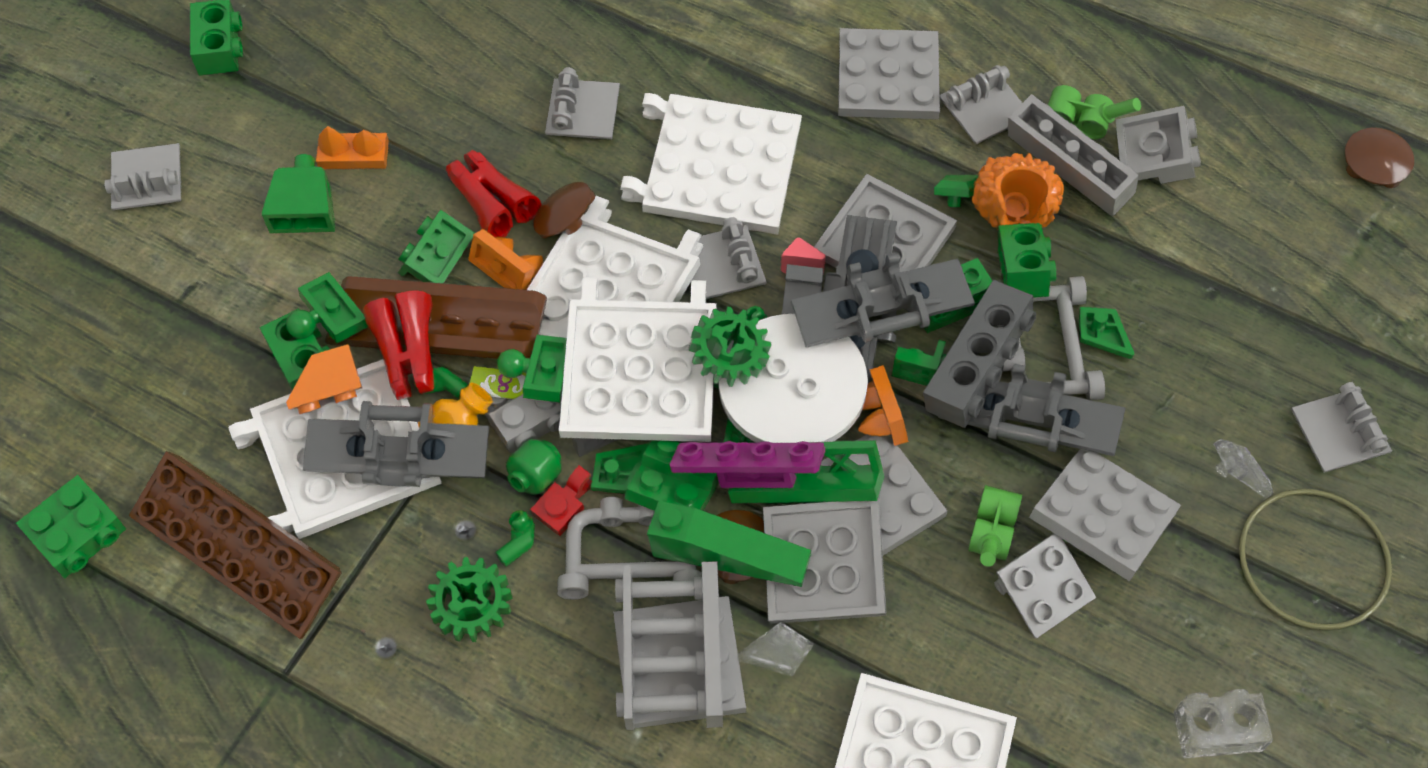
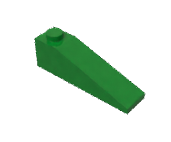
M662 501L657 503L647 532L653 557L701 567L702 562H717L718 570L798 587L803 585L811 557L810 549L697 508Z

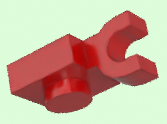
M578 465L568 478L564 488L556 482L551 485L530 509L532 515L557 535L561 536L567 530L571 519L585 509L579 499L591 488L592 481L589 479L591 474Z

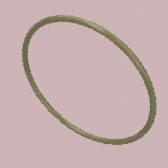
M1295 489L1281 492L1258 505L1249 515L1242 529L1239 555L1244 576L1256 596L1270 610L1287 621L1319 630L1346 628L1372 615L1387 595L1392 577L1391 556L1387 543L1371 518L1356 505L1342 497L1315 489ZM1316 495L1335 500L1349 507L1363 518L1376 534L1383 549L1386 564L1384 586L1375 603L1360 616L1336 624H1317L1303 621L1288 615L1273 605L1254 583L1245 556V542L1250 525L1266 506L1288 496Z

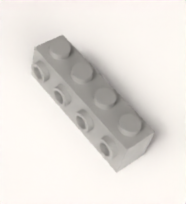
M1031 94L1008 117V137L1034 157L1041 159V162L1047 161L1049 165L1054 166L1056 174L1112 217L1136 193L1138 174Z

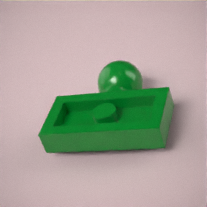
M330 272L298 288L300 298L310 311L296 310L288 316L286 321L288 332L293 337L299 339L312 335L316 324L321 323L336 344L368 327L364 314Z
M537 334L531 358H525L519 350L507 349L499 355L497 368L507 378H517L526 373L523 385V398L560 403L567 338Z

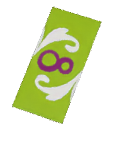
M474 366L470 383L478 384L491 397L515 399L523 394L526 373L517 378H507L498 369Z

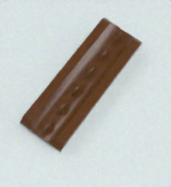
M352 276L344 278L341 284L343 290L362 313L363 307L366 304L380 298H388L395 304L399 336L404 351L407 349L395 295L406 291H424L430 294L433 308L428 328L430 353L498 359L503 351L516 349L522 352L525 358H531L536 336L540 332L547 302L546 295L533 290ZM369 327L337 344L328 332L325 339L326 344L344 346L348 344L353 347L380 349Z
M168 451L165 452L129 514V517L299 639H303L320 607L342 574L340 568L191 463Z

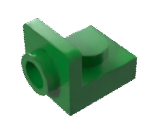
M938 341L934 356L925 354L919 349L898 347L891 376L927 386L946 357V354H943L946 341Z

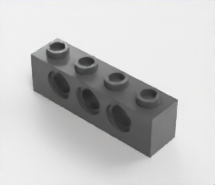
M996 280L991 282L923 392L927 412L963 428H966L972 417H978L984 406L985 394L989 388L994 389L997 386L1002 375V366L1007 359H1013L1019 347V338L1024 331L1029 332L1035 322L1036 312L1033 311V295ZM1005 325L1003 328H995L994 326ZM979 353H988L986 356H977ZM962 381H970V382H972L971 384H968V385H960V384H959V383L962 382Z

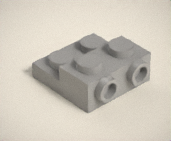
M1185 106L1116 119L1119 159L1139 175L1138 180L1159 177L1162 184L1195 177L1194 167L1201 166L1198 146L1192 147L1191 139L1198 138L1195 119H1188Z
M523 394L515 399L492 397L493 403L488 407V412L484 414L508 452L512 454L527 440L538 439L550 431H559L561 401L559 403L523 398Z

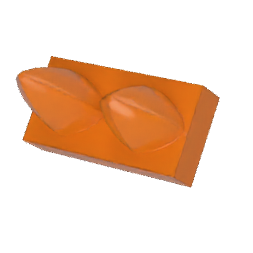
M327 126L319 134L316 156L317 166L324 169H386L389 144L387 133H371L367 130H362L359 133H339Z
M484 229L473 234L468 260L504 288L527 290L532 279L543 265L542 255L518 256L513 252V239L493 237Z
M884 365L869 369L872 382H869L867 385L866 399L862 410H878L872 412L863 420L858 431L870 436L891 435L894 446L909 442L904 420Z

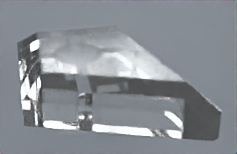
M1219 439L1214 443L1222 460L1215 468L1222 477L1231 474L1265 498L1273 494L1270 480L1246 447L1223 439Z
M780 622L740 651L738 658L740 662L793 676L814 643Z

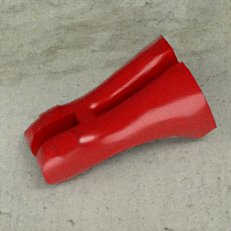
M471 150L464 154V160L472 173L459 160H455L446 166L448 177L473 208L481 230H486L493 237L507 236L513 227L512 216L517 223H527L535 217L537 211L542 206L537 196L501 174L480 152ZM491 193H493L501 202H499Z
M406 291L395 295L407 349L405 352L400 341L395 304L388 298H380L369 302L363 307L366 323L378 343L389 384L397 400L411 397V385L408 376L410 374H413L420 394L434 391V374L428 334L433 304L431 295L424 291Z

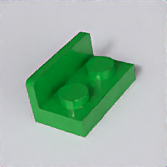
M440 209L433 219L429 216L424 219L416 231L421 236L415 246L409 242L398 258L403 265L397 273L403 277L409 272L422 282L444 283L472 240L475 232Z

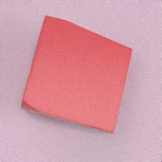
M797 237L782 254L781 271L786 273L787 264L823 268L824 275L826 256L803 239Z

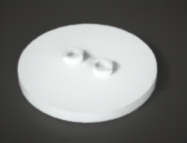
M781 314L758 321L756 328H767L768 333L765 340L772 344L768 352L770 357L766 367H763L758 378L751 375L746 385L739 378L735 380L733 387L728 386L727 379L721 378L719 381L721 403L730 421L742 434L756 443L764 441L771 443H796L800 441L833 442L840 438L856 422L866 399L868 385L867 370L864 359L850 337L805 347L795 314ZM734 341L728 346L727 353H730Z

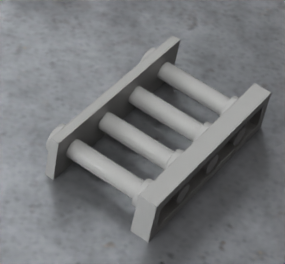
M702 562V576H694V580L633 582L631 564L623 565V578L615 580L616 602H623L624 693H616L617 717H624L626 730H634V713L698 711V715H706L707 728L723 727L717 562ZM695 596V600H703V613H695V617L633 619V598ZM696 633V637H704V651H696V655L633 657V635ZM697 672V676L705 675V690H697V694L634 696V674Z

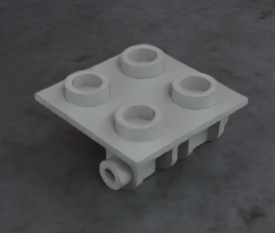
M996 65L992 70L984 74L979 73L975 78L971 77L967 79L966 83L959 86L954 85L949 91L940 95L942 102L975 144L1007 130L1008 117L1022 104L1021 100L1006 83V79L1010 77L1006 66L1000 67Z
M564 68L559 73L558 79H554L545 135L612 140L620 83L579 80L573 68Z
M180 144L111 152V179L105 180L106 192L108 194L111 193V209L119 210L181 201Z
M735 217L727 218L723 222L722 231L703 235L698 241L703 244L702 251L698 256L701 265L692 280L706 281V299L767 284L747 225L743 226Z
M1353 382L1342 385L1339 388L1341 392L1339 394L1291 408L1323 473L1392 452L1387 442V436L1382 433L1376 422V416L1371 412V406L1367 405L1361 394V388L1359 386L1355 387Z
M1054 533L996 571L998 580L994 582L995 587L1002 595L1008 592L1035 639L1096 598L1065 542Z

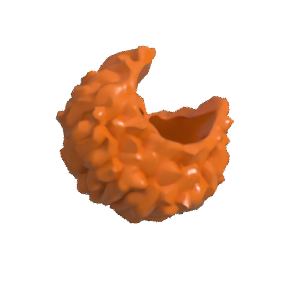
M1018 153L1012 154L1011 157L1000 156L996 159L988 157L986 165L981 168L978 178L974 182L975 188L972 203L979 211L981 217L997 230L999 225L1040 223L1042 228L1053 222L1055 219L1054 214L1059 212V205L1062 204L1064 185L1059 175L1054 174V166L1049 165L1047 161L1041 162V159H1033L1030 153L1025 158L1023 154Z

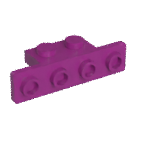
M731 441L723 443H680L671 460L670 468L673 473H717L721 488H793L796 481L795 473H817L819 471L825 454V446L822 442L806 441L796 443H771L768 441L760 443H735Z

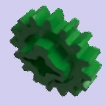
M727 307L725 314L721 315L715 308L712 310L710 318L702 315L698 326L693 328L692 339L689 345V351L695 353L692 363L693 365L703 364L702 376L708 375L710 372L714 374L713 383L718 384L721 378L727 379L728 386L733 387L735 380L739 378L746 385L751 375L755 378L760 376L763 367H766L769 360L768 352L772 344L765 340L768 330L767 328H756L759 321L757 317L750 321L745 319L746 310H742L739 315H734L732 308ZM733 340L734 343L732 345L730 353H727L726 350L728 348V345L730 341Z
M464 557L462 566L458 568L452 561L449 562L450 572L448 574L440 571L436 573L437 579L440 582L439 585L429 584L428 586L430 594L434 596L426 600L429 610H433L430 614L433 623H441L439 628L444 635L453 630L454 638L459 642L464 634H469L472 642H476L477 633L483 632L488 638L491 637L490 627L494 624L502 628L504 623L500 615L511 613L510 605L506 601L513 599L511 589L506 588L509 585L506 575L498 576L499 569L496 564L486 569L484 558H479L475 565H471L468 557ZM492 587L495 590V600L493 606L489 603V600L487 599L491 595L490 590L492 589ZM448 593L452 601L448 604L449 609L446 612L445 598ZM461 596H463L464 598L467 597V598H469V599H467V600H465V601L463 602V599H462ZM476 597L478 603H477L476 601H471V600Z

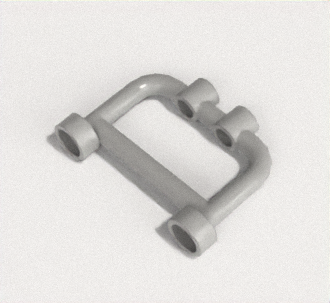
M1083 276L1068 277L1067 285L1050 286L1049 297H1035L1033 302L1057 300L1071 380L1065 381L1063 395L1086 394L1087 400L1104 399L1105 382L1102 371H1084L1072 305L1086 304L1087 290L1085 279ZM997 325V326H995V328H1003V327H1005V325ZM1020 338L1015 356L1012 360L1007 359L1002 366V372L1011 371V376H1013L1014 364L1025 365V354L1021 347Z
M606 497L600 501V508L583 510L576 514L569 522L566 532V573L558 577L557 594L564 599L584 598L588 596L589 579L623 578V565L631 564L632 578L673 577V581L694 580V576H702V572L696 570V565L677 561L581 564V532L588 524L601 523L606 527H617L625 522H639L641 525L650 526L654 510L638 505V507H623L622 499Z

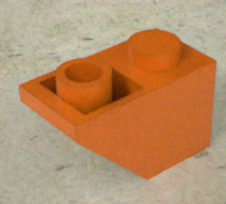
M347 344L311 355L286 402L289 410L297 408L299 414L321 408L319 403L321 400L334 397L335 403L357 397L355 390L363 387L350 346Z

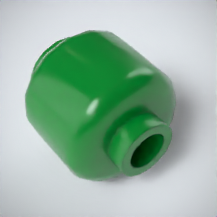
M530 439L525 441L509 456L506 462L510 485L518 492H526L532 495L542 493L558 478L562 471L559 451L552 443L546 440Z

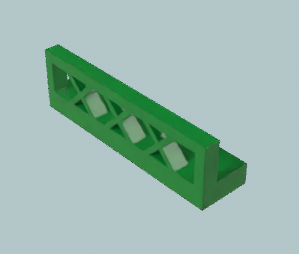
M876 440L822 442L825 446L824 455L834 461L831 466L820 465L817 473H795L796 481L793 488H729L728 494L731 503L877 501L885 476ZM851 454H868L870 465H858L850 460L849 457Z

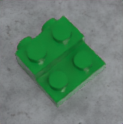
M652 440L643 454L640 468L626 488L625 499L654 511L658 501L693 507L704 511L719 485L717 473L671 472L670 463L680 443H686V441Z
M76 475L16 522L17 526L64 579L71 573L78 572L84 568L91 557L101 549L114 544L120 534L126 530L118 517L79 475Z

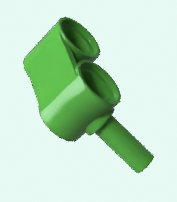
M1066 85L1055 87L1048 102V105L1069 123L1074 124L1082 133L1094 140L1101 139L1106 135L1109 123H1112L1115 118L1140 111L1141 102L1138 98L1114 104L1107 96L1091 94L1086 97L1084 102H1081L1080 92Z
M985 485L968 549L970 552L981 554L980 561L984 566H992L996 559L1006 561L1022 494Z

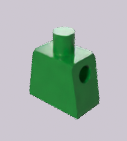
M299 154L294 159V167L278 168L274 171L262 209V217L269 233L335 232L330 182L325 169L315 167V158L311 155Z

